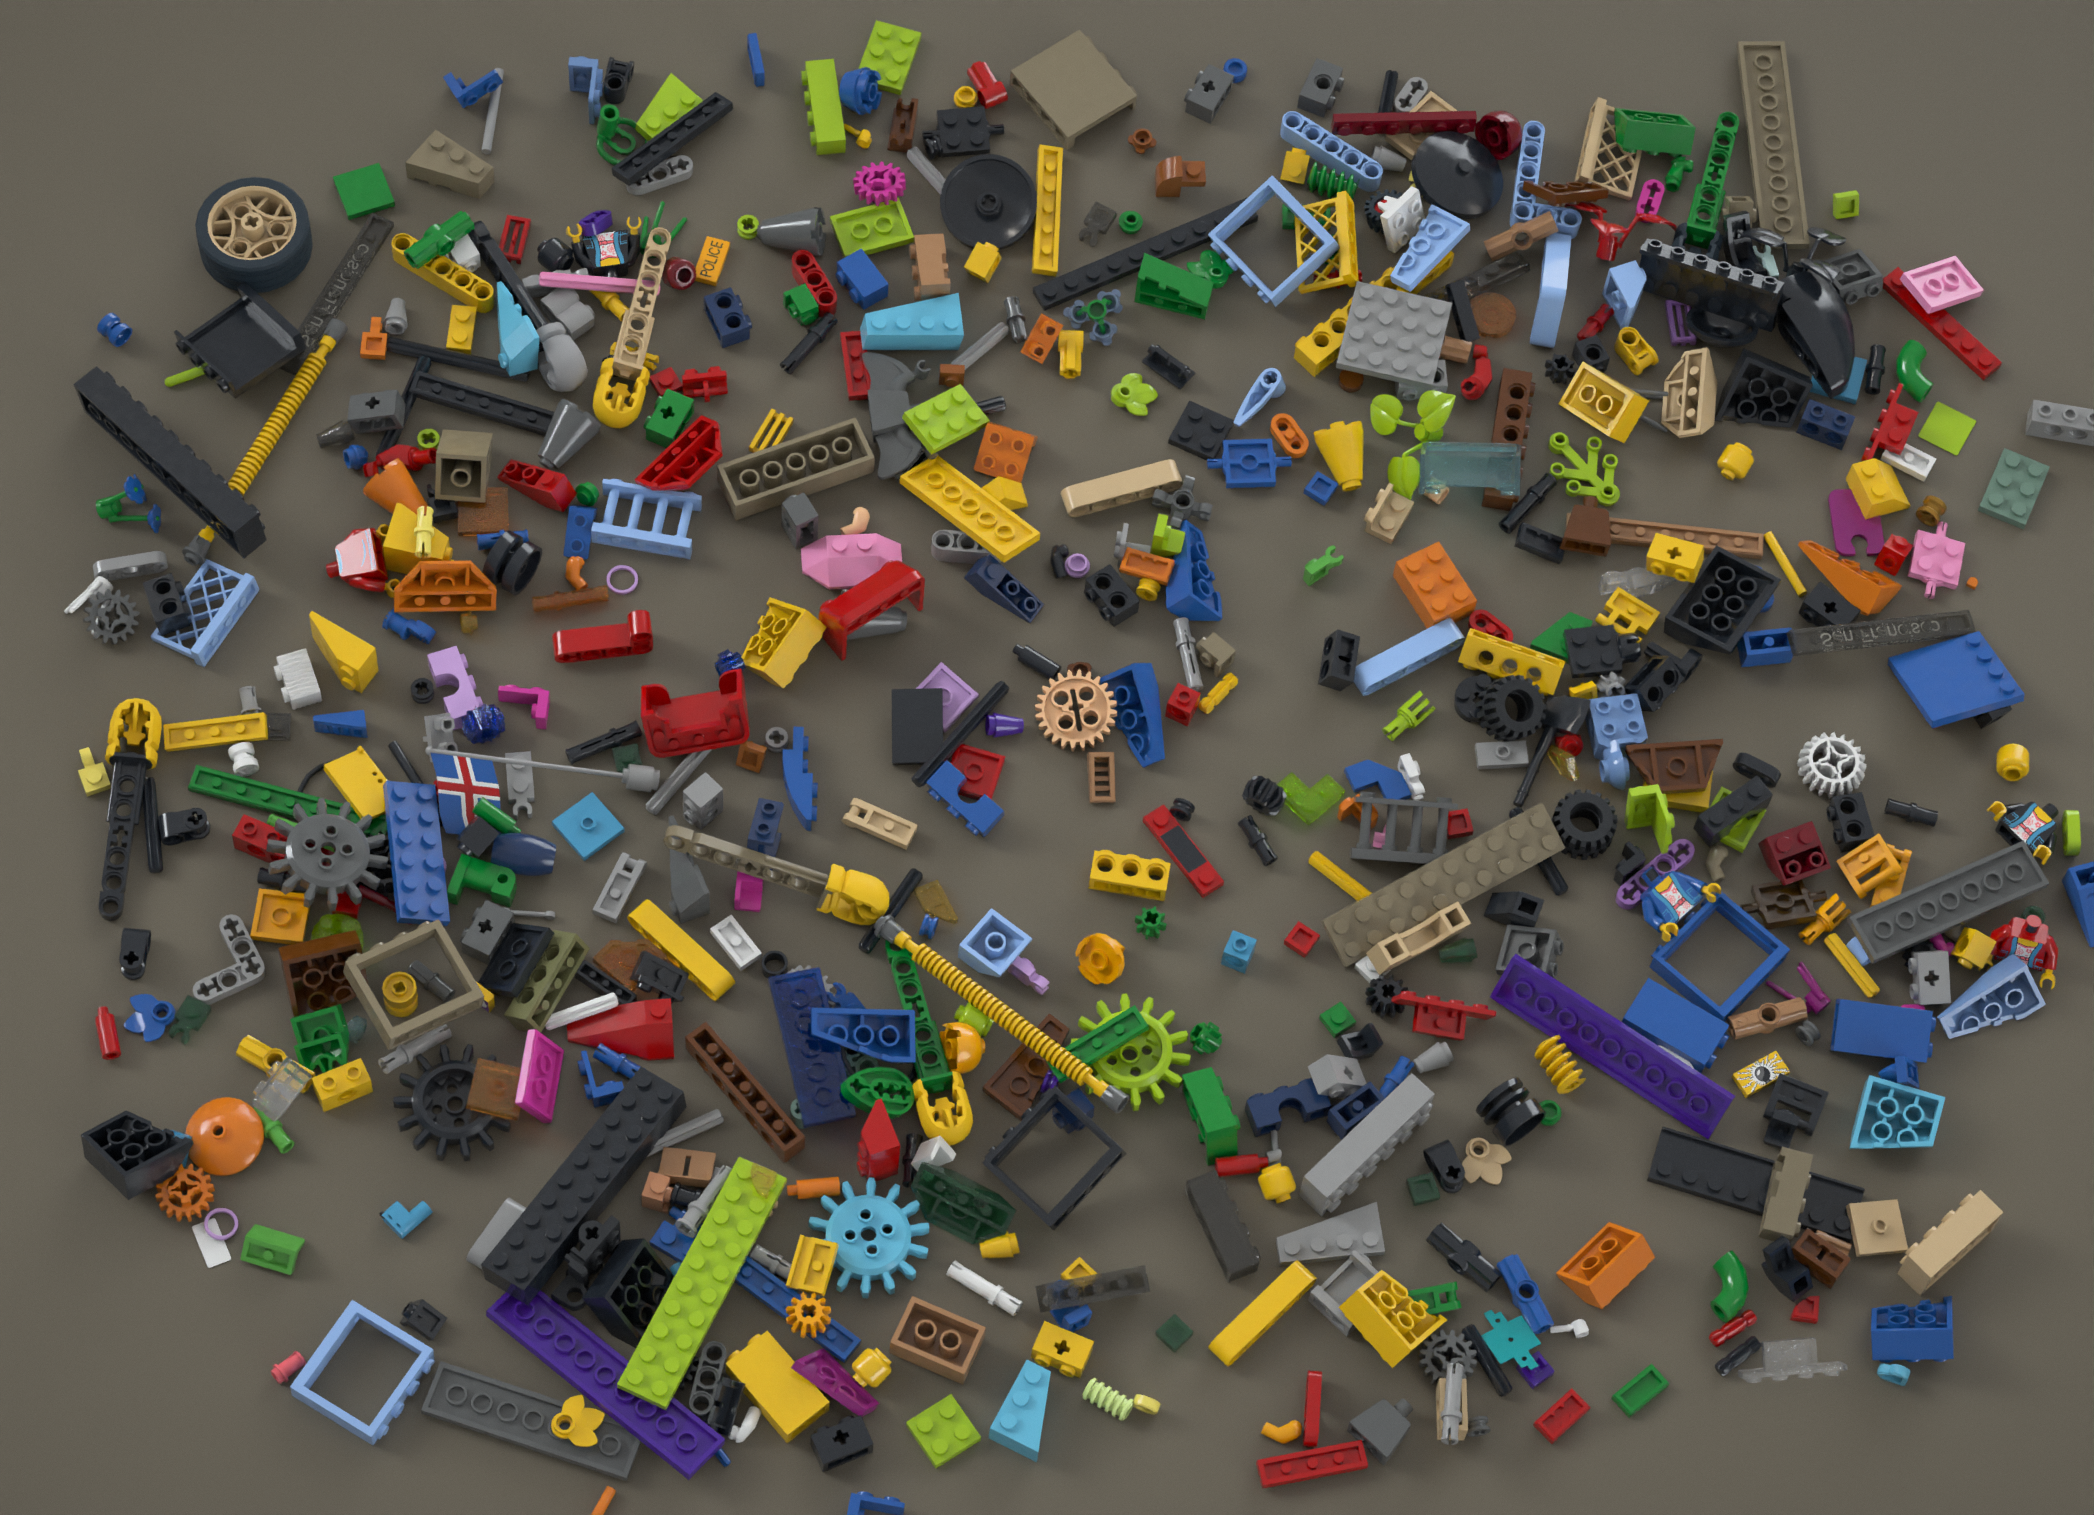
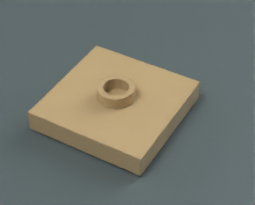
M1897 1199L1850 1203L1846 1206L1857 1257L1904 1253L1908 1250Z

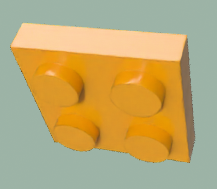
M259 888L250 934L251 939L290 945L304 942L310 906L309 908L303 906L304 894L289 892L285 895L278 890Z

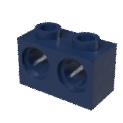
M731 287L704 296V311L722 348L750 339V329L752 328L748 314H743V305L739 295H734Z
M1809 399L1796 433L1842 450L1855 416Z

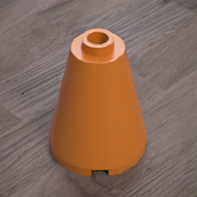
M398 458L384 466L385 470L381 474L376 473L363 489L366 497L391 514L394 513L396 503H401L415 514H418L417 509L424 506V516H426L428 505L404 463Z

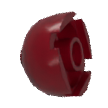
M1492 111L1484 115L1475 125L1476 140L1482 143L1496 160H1502L1518 150L1522 142V127L1518 119L1507 111Z

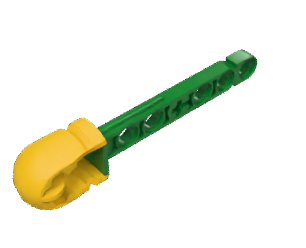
M885 941V952L888 962L891 964V973L902 1010H912V1004L916 1003L920 1017H915V1036L920 1031H925L930 1035L927 1041H919L915 1037L916 1062L914 1066L918 1080L912 1086L922 1128L929 1139L941 1136L949 1146L958 1144L968 1136L973 1124V1114L964 1089L962 1076L959 1072H950L936 1022L931 1021L915 962L912 960V953L905 948L900 951H894L890 948L891 943ZM905 963L911 969L909 972L902 974L896 970V967L899 964ZM907 986H913L916 988L917 993L913 996H907L902 990ZM926 1054H933L936 1056L937 1061L933 1064H926L922 1058ZM952 1089V1098L957 1104L956 1115L952 1114L955 1104L950 1102L947 1097L935 1099L936 1105L932 1107L928 1104V1094ZM935 1113H938L939 1119L935 1122Z

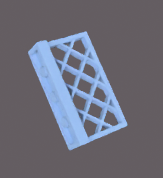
M206 559L205 563L202 564L184 589L185 595L181 596L182 601L187 600L192 615L188 616L189 623L192 622L194 630L180 634L179 630H177L176 636L164 638L161 636L158 628H156L150 636L151 639L194 659L197 665L205 667L260 589L255 577L248 573L241 575ZM209 569L218 573L217 578L204 580V576ZM230 580L239 582L235 588L225 590L224 582ZM217 584L221 585V592L208 595L206 587ZM203 589L204 597L190 600V595L193 591ZM224 598V604L221 607L211 610V601ZM207 604L208 611L194 615L193 606ZM210 617L211 622L207 627L197 629L196 621ZM196 637V642L191 649L182 645V640Z

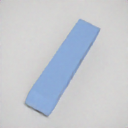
M1296 111L1284 114L1280 135L1286 142L1298 149L1307 150V155L1321 164L1327 165L1329 169L1336 168L1337 174L1345 171V179L1354 174V182H1357L1360 178L1358 187L1364 191L1373 192L1379 188L1383 168L1378 162Z
M1447 618L1356 666L1354 683L1363 696L1372 694L1457 649L1465 642L1466 638L1452 618Z

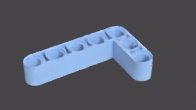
M1529 121L1523 128L1522 142L1519 147L1509 220L1510 226L1512 227V225L1519 222L1525 223L1550 211L1559 230L1556 233L1571 235V239L1577 236L1582 221L1581 214L1577 210L1535 203L1536 196L1523 190L1524 181H1533L1538 185L1545 134L1543 124L1538 121Z
M1554 233L1545 239L1539 299L1530 337V344L1549 348H1554L1566 296L1571 235Z

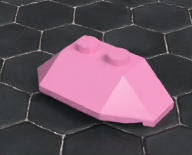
M877 533L825 536L801 548L802 573L810 576L829 590L851 589L879 571L886 562L890 560L902 562L901 544Z

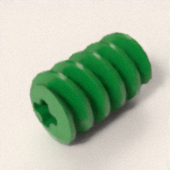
M1314 162L1307 185H1309V192L1311 193L1318 188L1320 196L1327 191L1328 199H1331L1335 194L1337 198L1338 192L1346 191L1353 200L1360 178L1357 182H1354V174H1351L1348 179H1345V171L1336 176V168L1327 173V165L1318 170L1317 162Z

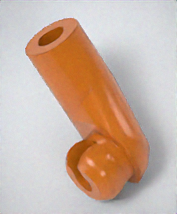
M572 556L566 564L565 578L579 593H582L588 588L587 582L580 576V570L585 565V562L580 556Z

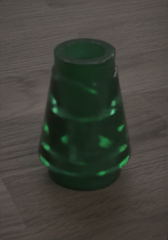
M1464 937L1442 948H1438L1441 963L1472 962V959L1478 958L1473 938L1467 939Z

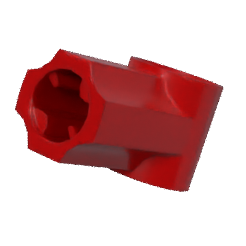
M978 61L967 69V74L977 90L979 102L985 109L1008 101L1007 91L1003 83L995 79L986 62Z

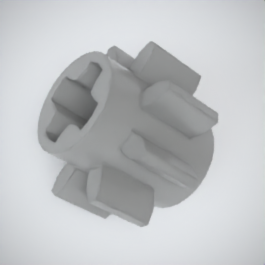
M1612 671L1609 675H1601V678L1595 684L1599 690L1597 693L1598 698L1625 694V688L1622 685L1626 680L1621 676H1617Z

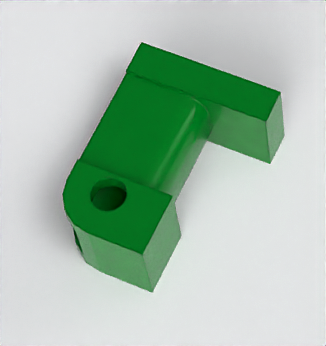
M461 854L447 889V897L449 903L458 905L463 890L467 887L490 894L494 903L511 907L517 890L516 877L514 872L507 867Z

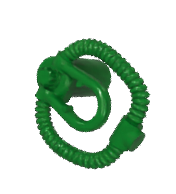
M605 105L601 108L596 140L599 155L612 165H616L622 160H616V158L608 155L604 150L603 143L605 142L619 154H630L636 147L635 138L617 125L626 124L636 129L637 123L634 120L632 121V119L619 117V110L614 105ZM618 133L621 135V138H627L631 142V146L627 149H622L617 146V143L612 142L611 139Z

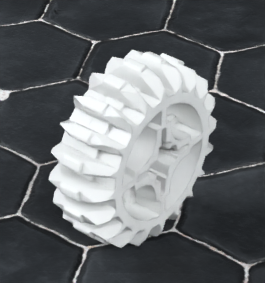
M1825 732L1821 734L1820 738L1815 735L1812 737L1811 742L1807 741L1804 744V749H1801L1797 766L1800 767L1798 771L1799 776H1804L1803 784L1810 783V791L1816 788L1819 790V796L1825 792L1829 799L1833 797L1834 793L1837 796L1844 793L1851 794L1853 789L1856 790L1859 787L1860 782L1863 781L1865 776L1866 764L1863 763L1865 755L1859 754L1861 746L1853 747L1854 740L1845 741V734L1841 735L1840 738L1836 737L1835 732L1831 733L1830 737ZM1822 752V759H1819L1818 762H1813V757ZM1850 768L1851 774L1841 778V773L1845 769Z

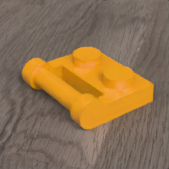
M1879 833L1836 861L1860 899L1866 897L1867 892L1895 874L1898 876L1904 872ZM1884 862H1889V867L1864 883H1859L1858 879Z

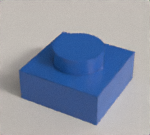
M1317 471L1305 487L1303 494L1325 506L1338 488V483Z

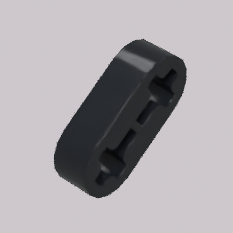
M1739 753L1733 762V768L1738 773L1749 779L1758 776L1765 786L1769 788L1775 787L1781 777V773L1776 767L1748 753Z

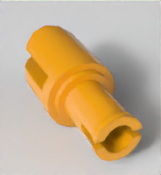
M1836 893L1815 911L1817 914L1816 922H1811L1798 933L1800 939L1805 937L1802 940L1805 944L1811 945L1823 932H1831L1851 913L1849 909L1844 910L1846 905L1843 901L1836 903L1840 898Z

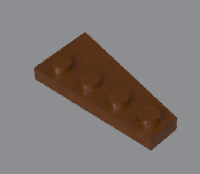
M1050 1013L1036 1027L1061 1046L1069 1034V1028ZM1022 1043L983 1086L982 1091L1022 1121L1020 1119L1022 1114L1032 1106L1050 1068L1045 1059Z

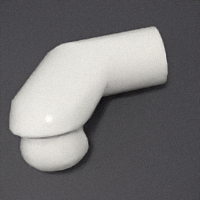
M755 1406L749 1407L741 1427L733 1425L728 1438L736 1440V1443L743 1442L755 1429L761 1415V1410Z

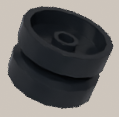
M509 530L492 547L485 561L482 573L493 584L501 583L502 589L516 596L526 588L537 571L542 557V548L530 541L523 543V537Z

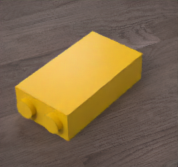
M766 1331L762 1335L756 1334L748 1341V1346L742 1351L736 1350L726 1359L725 1372L732 1380L745 1383L743 1393L755 1407L761 1410V1414L785 1442L789 1443L829 1411V1401L813 1383L791 1368L795 1363L794 1360L774 1337Z

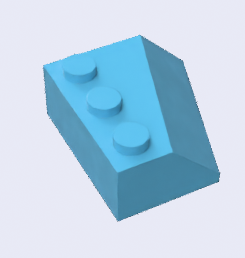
M1869 1075L1862 1091L1849 1149L1933 1147L1946 1097Z

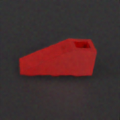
M513 459L507 463L497 476L498 480L542 506L564 512L577 494L565 474Z

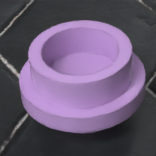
M1073 554L1065 561L1066 572L1074 578L1084 577L1089 572L1090 563L1084 555Z

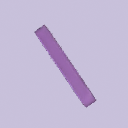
M1686 839L1675 841L1669 846L1668 853H1660L1621 885L1615 898L1618 906L1622 909L1630 910L1642 902L1640 895L1649 887L1642 886L1639 879L1650 867H1653L1662 876L1668 872L1659 870L1657 866L1659 862H1667L1671 866L1670 871L1675 872L1686 866L1694 855L1695 849L1692 842ZM1679 849L1687 850L1686 855L1683 853L1676 860L1674 859ZM1634 888L1636 889L1632 899H1623L1624 894L1629 895Z

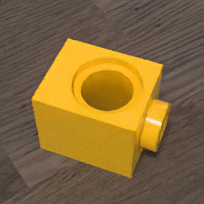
M977 242L964 265L966 272L989 283L1002 259L999 252H997L998 248L988 242L984 245Z
M1964 927L1951 955L1958 958L1957 963L1971 970L1972 967L1983 969L1996 941L1976 929Z

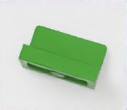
M255 1224L245 1236L240 1260L292 1275L295 1270L298 1252L304 1246L305 1239Z

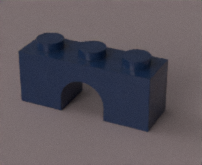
M1307 1078L1292 1087L1285 1085L1276 1088L1272 1093L1252 1095L1246 1101L1244 1110L1254 1136L1259 1137L1269 1134L1273 1130H1280L1282 1119L1279 1111L1283 1108L1290 1107L1299 1111L1305 1123L1328 1116L1331 1104L1328 1096L1318 1094L1313 1079Z

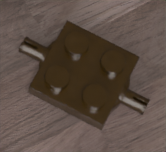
M1802 879L1785 886L1780 881L1752 885L1751 893L1755 902L1741 904L1740 907L1748 914L1757 912L1761 916L1765 928L1769 930L1816 922L1817 914L1813 903L1827 901V893L1825 890L1811 893L1804 886Z

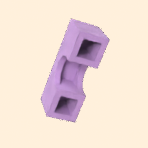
M453 646L428 654V666L436 687L453 685L458 688L455 694L443 698L445 712L450 713V717L454 719L455 728L453 730L482 722L481 712L485 711L481 697H476L473 690L476 689V684L473 676H468L465 670L468 668V663L464 653L459 654L457 646Z

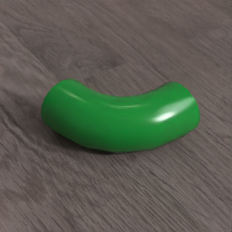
M1908 340L1896 359V375L1899 382L1904 384L1903 389L1914 400L1921 403L1931 391L1934 383L1928 380L1920 369L1923 359L1927 356L1926 349L1919 342Z
M1733 1250L1726 1253L1713 1265V1269L1722 1280V1289L1720 1294L1710 1302V1305L1715 1315L1725 1323L1734 1318L1745 1305L1749 1290L1747 1272Z

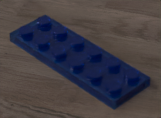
M820 967L768 977L769 988L803 1127L807 1128L854 1118L856 1116L854 1105L844 1098L841 1093V1084L847 1079L839 1045L811 1035V1008H830Z

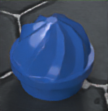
M350 445L348 449L343 450V457L347 468L357 470L367 463L368 452L363 446Z

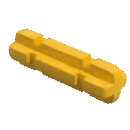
M1227 673L1222 678L1223 681H1219L1207 694L1208 696L1199 702L1198 707L1201 711L1209 714L1214 709V706H1217L1225 698L1229 690H1232L1237 685L1238 678L1234 674Z

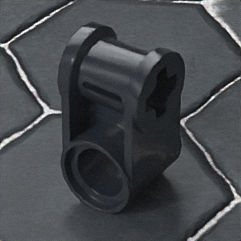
M614 57L609 58L604 79V98L608 103L620 104L624 101L629 83L633 77L634 61L627 63L617 61Z
M200 808L167 812L158 817L161 841L164 845L171 846L182 842L203 839L210 832L207 815Z
M123 928L119 961L123 976L129 980H137L144 975L147 955L151 945V930Z
M1444 1140L1424 1149L1425 1161L1431 1171H1433L1441 1188L1447 1193H1457L1463 1186L1465 1170L1451 1142Z

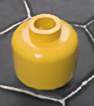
M1738 442L1734 445H1727L1717 461L1718 467L1722 470L1720 474L1731 481L1734 478H1744L1754 462V458L1751 455L1752 451L1747 446Z
M2007 744L2001 747L1997 752L1996 759L1998 774L2008 781H2018L2025 777L2029 772L2028 750L2019 744Z
M1281 1163L1262 1169L1258 1182L1265 1199H1275L1276 1204L1291 1199L1290 1193L1295 1191L1296 1184L1289 1167L1281 1166Z
M877 1347L875 1350L867 1348L852 1363V1369L856 1372L852 1377L863 1388L867 1384L876 1388L891 1373L890 1364L892 1362Z

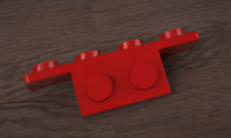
M1899 383L1896 391L1891 389L1886 403L1890 404L1888 410L1882 409L1877 421L1882 423L1880 429L1874 428L1869 440L1873 442L1871 448L1866 447L1861 461L1872 459L1877 447L1901 455L1919 413L1896 403L1904 384Z
M1401 991V994L1392 997V1003L1415 1007L1413 1033L1461 1041L1464 1040L1466 1016L1484 1020L1496 1017V1011L1488 1010V1006L1483 1004H1473L1472 1007L1464 1005V1001L1461 1000L1444 1002L1440 1001V997L1426 995L1425 998L1417 997L1416 993L1412 991Z

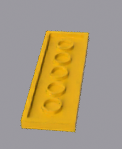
M939 456L935 459L928 458L900 476L901 485L1003 563L1040 540L1039 531Z

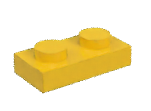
M452 305L446 349L471 354L477 307Z

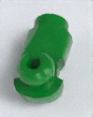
M1686 156L1677 157L1671 161L1672 167L1665 176V188L1670 192L1679 190L1684 172L1691 173L1693 171L1694 162L1686 160Z

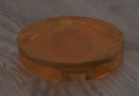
M1483 293L1476 296L1470 303L1480 336L1500 338L1507 335L1513 328L1516 311L1512 302L1505 296L1497 293Z

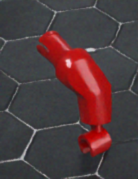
M1475 344L1473 350V359H1476L1474 374L1464 379L1461 383V393L1468 400L1480 398L1493 380L1491 360L1488 359L1487 346Z
M395 445L378 454L376 461L365 463L363 465L365 477H370L376 473L379 474L378 467L381 470H385L383 467L397 458L404 463L407 470L418 471L423 465L436 463L437 449L419 450L413 446Z

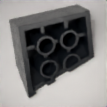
M1743 348L1722 390L1714 421L1723 422L1725 420L1743 424L1747 422L1765 426L1791 428L1813 386L1812 381L1805 374Z
M127 1110L81 1134L84 1157L128 1200L174 1176L193 1145V1140L187 1137L181 1139L175 1136L173 1138V1131L167 1128L161 1130L154 1127L151 1121Z
M644 1238L622 1240L582 1299L612 1336L637 1348L672 1282L673 1274Z

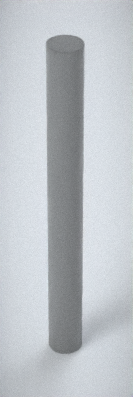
M495 68L494 70L497 71V73L503 80L504 70L501 68ZM502 84L490 94L481 150L484 154L491 153Z

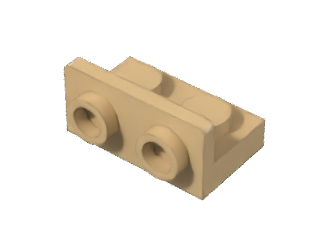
M1391 483L1387 485L1385 490L1380 489L1375 499V502H1377L1375 508L1370 507L1364 518V521L1367 522L1365 532L1389 544L1393 543L1414 506V501L1393 492L1394 485Z

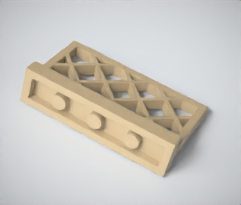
M1598 97L1590 109L1574 182H1594L1608 188V194L1630 201L1633 195L1642 150H1637L1636 153L1622 150L1623 148L1616 142L1615 125L1611 126L1606 118L1607 114L1614 116L1615 108L1606 105L1607 100ZM1609 132L1615 142L1606 145L1602 135ZM1616 146L1619 147L1624 155L1617 159L1610 151V149ZM1603 152L1611 161L1604 165L1598 159V155ZM1627 159L1632 170L1625 173L1619 163ZM1614 166L1619 176L1611 178L1606 169ZM1600 172L1606 182L1599 183L1593 181V175ZM1623 179L1628 187L1627 192L1618 189L1615 182Z

